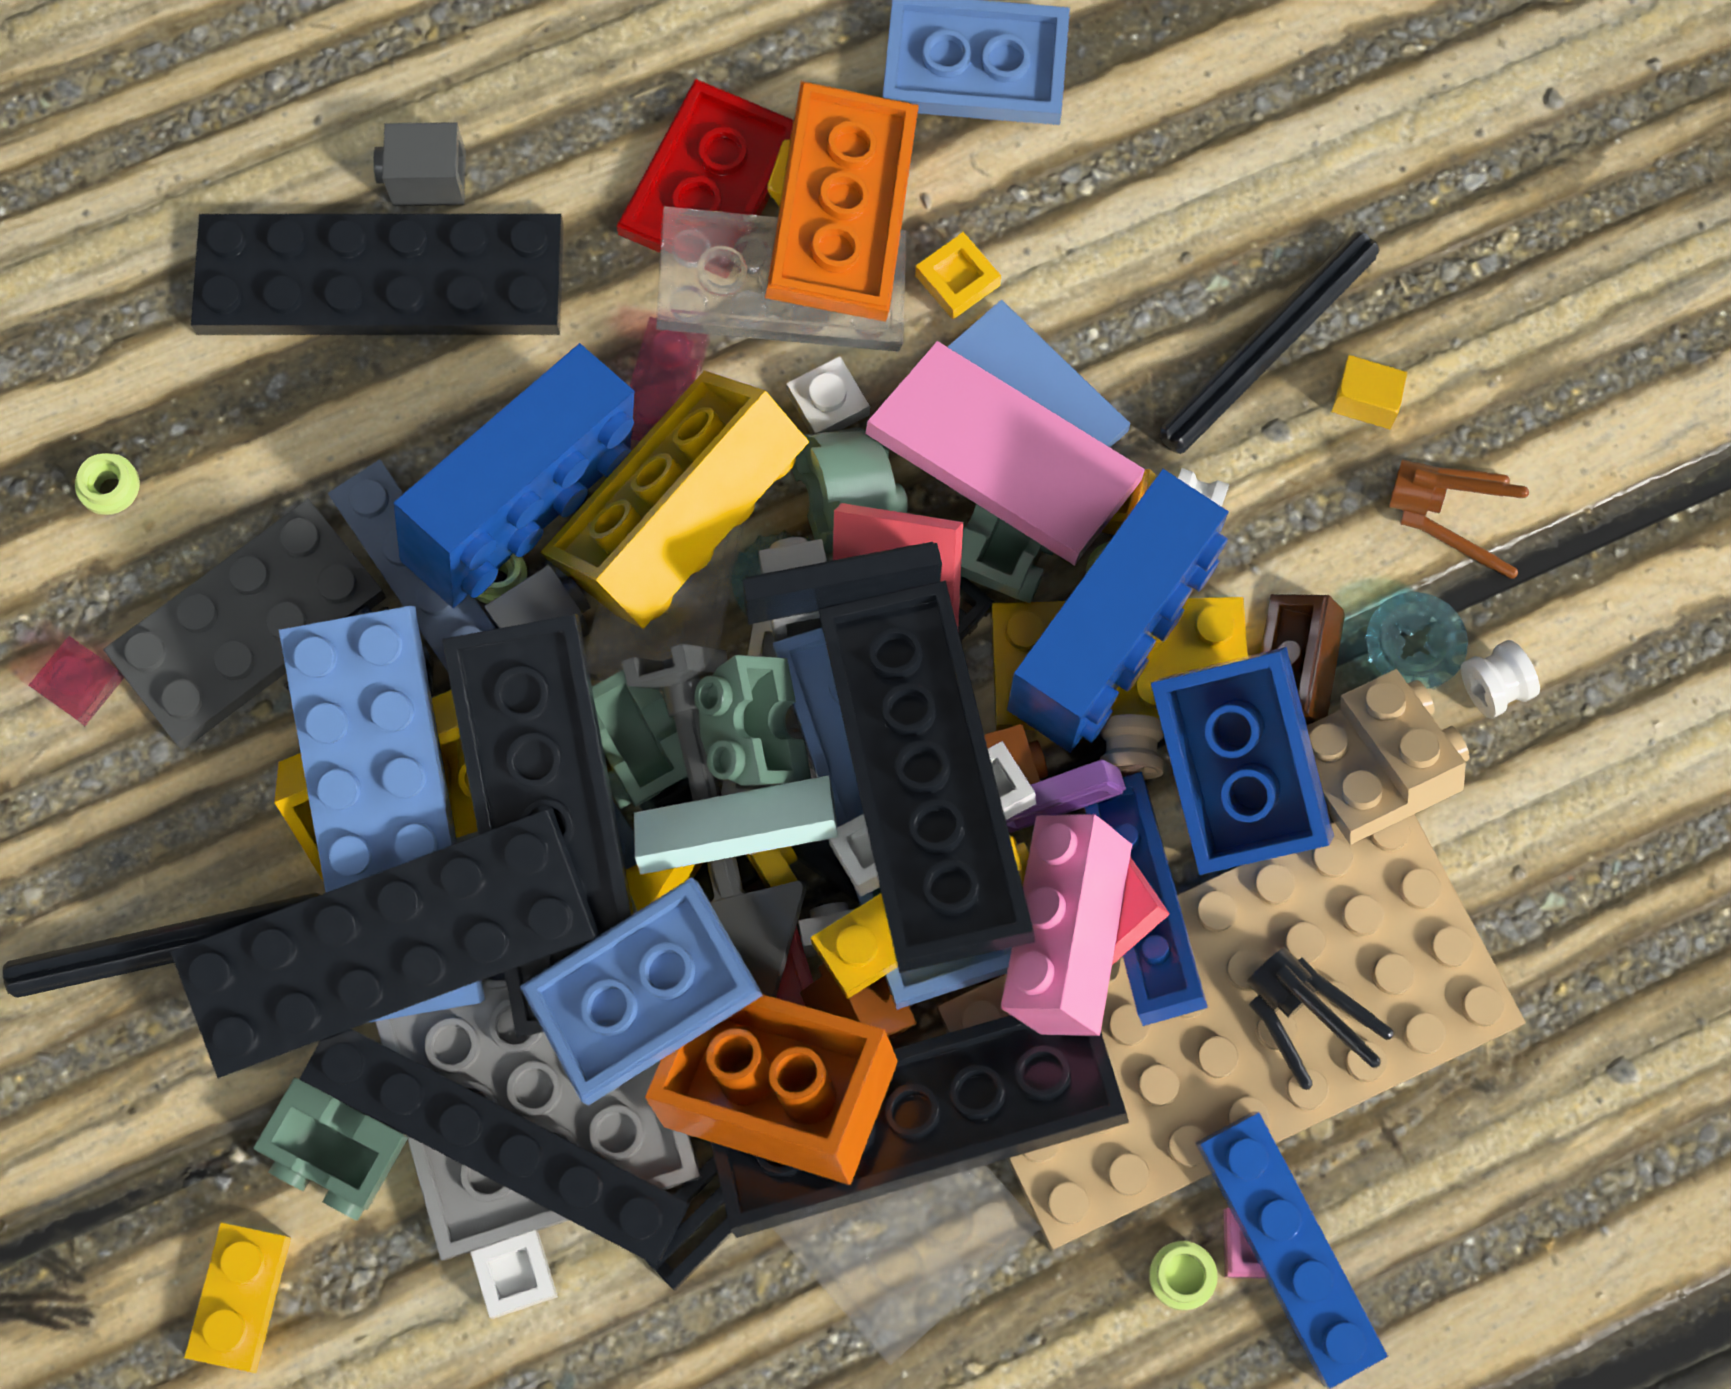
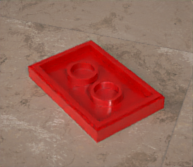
M695 79L616 226L618 235L727 281L771 196L767 189L783 141L791 139L794 120Z

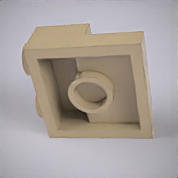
M1397 669L1342 694L1341 710L1307 725L1328 813L1350 845L1464 790L1465 766L1469 760V751L1463 737L1453 726L1443 730L1439 727L1431 716L1435 711L1434 704L1424 684L1419 680L1407 683Z

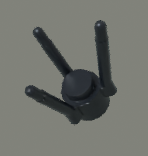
M1284 947L1263 963L1247 980L1246 983L1257 993V996L1249 1003V1006L1264 1021L1289 1069L1293 1072L1302 1089H1311L1313 1082L1276 1014L1279 1009L1289 1018L1305 1005L1370 1067L1377 1068L1380 1066V1057L1315 994L1319 992L1385 1040L1393 1038V1030L1375 1017L1369 1010L1319 975L1303 957L1297 960Z

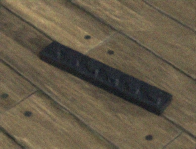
M353 1029L320 1040L299 1080L657 1266H659L690 1205V1203Z

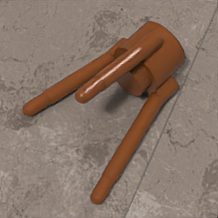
M1402 459L1389 503L1390 508L1404 511L1400 525L1420 529L1510 579L1517 577V568L1426 517L1427 511L1440 514L1447 489L1515 498H1526L1529 495V489L1525 486L1509 484L1510 478L1505 474L1439 468Z

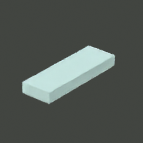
M829 775L635 812V859L640 874L838 837L834 795Z

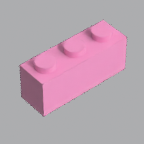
M1095 814L1036 816L1023 885L1035 942L1012 947L1001 1009L1039 1034L1100 1036L1132 844Z

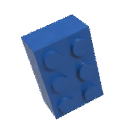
M1287 647L1162 677L1151 683L1199 875L1330 845L1334 833Z

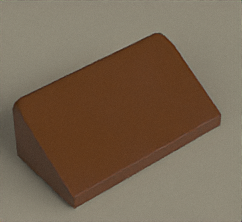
M1271 594L1260 653L1287 647L1307 726L1328 716L1345 612L1330 595Z

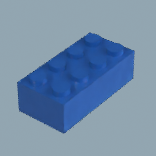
M579 343L393 502L399 560L453 609L468 595L472 598L481 595L491 586L497 577L498 569L511 558L512 554L522 557L530 552L541 539L543 529L559 515L565 518L574 513L584 502L588 489L601 477L605 476L607 478L632 451L631 439L632 427L634 425L635 391Z
M1162 469L1014 672L1007 711L1069 753L1072 752L1082 737L1092 743L1113 712L1110 707L1119 694L1116 690L1118 686L1127 692L1132 688L1149 662V659L1146 657L1156 642L1153 637L1155 636L1163 642L1167 639L1185 611L1182 607L1190 596L1192 588L1200 592L1220 562L1217 558L1229 539L1221 534L1229 511L1165 469Z

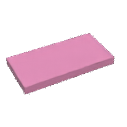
M938 341L867 421L865 433L1074 566L1141 482L1145 471L1141 466Z

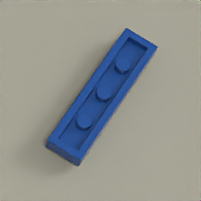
M1139 772L1123 777L1126 790H1123L1122 794L1085 807L1086 814L1097 815L1132 844L1131 858L1170 913L1123 955L1137 1014L1142 1025L1146 1026L1206 1009L1208 1006L1147 783L1143 773Z
M1253 1111L1196 1142L1203 1159L1254 1256L1263 1269L1274 1294L1322 1385L1331 1389L1387 1358L1388 1355L1261 1114Z

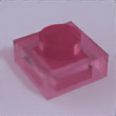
M68 636L28 686L85 727L125 677L119 670Z

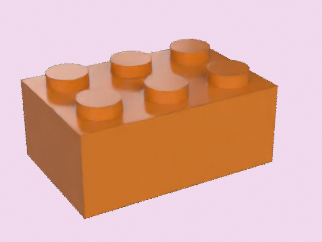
M764 994L660 1060L645 1099L663 1127L851 1185L898 1063L885 1029Z

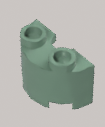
M858 427L804 435L809 443L796 456V461L792 468L795 480L802 481L808 490L810 503L807 514L814 539H822L825 554L833 553L834 510L841 503L907 513V496L904 488L894 481L891 464L888 459L889 448L865 434L866 429Z
M976 504L967 527L963 528L961 576L1013 598L1031 603L1044 573L1043 568L1036 566L1040 554L1044 552L1053 556L1054 552Z
M735 655L720 665L713 676H706L700 680L696 686L694 700L699 710L700 738L707 754V766L714 777L720 780H731L740 785H781L812 779L804 739L792 738L785 726L787 710L796 702L787 658Z
M624 669L592 686L604 756L611 768V771L608 772L611 793L620 809L631 803L636 807L688 778L675 720L673 717L668 716L666 703L659 689L627 686Z
M294 1077L253 1149L274 1160L268 1173L303 1192L309 1181L312 1180L329 1190L322 1201L324 1204L358 1221L364 1209H369L408 1137Z

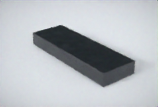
M933 542L745 577V579H742L748 625L819 611L818 609L940 582L942 561L938 544Z

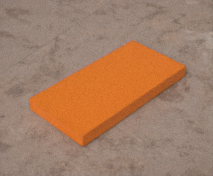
M801 81L765 292L766 299L886 322L890 310L919 105Z

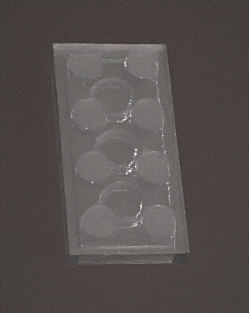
M664 206L661 226L657 330L900 351L904 338L906 230H901L890 310L887 320L884 322L766 299L765 292L778 218Z

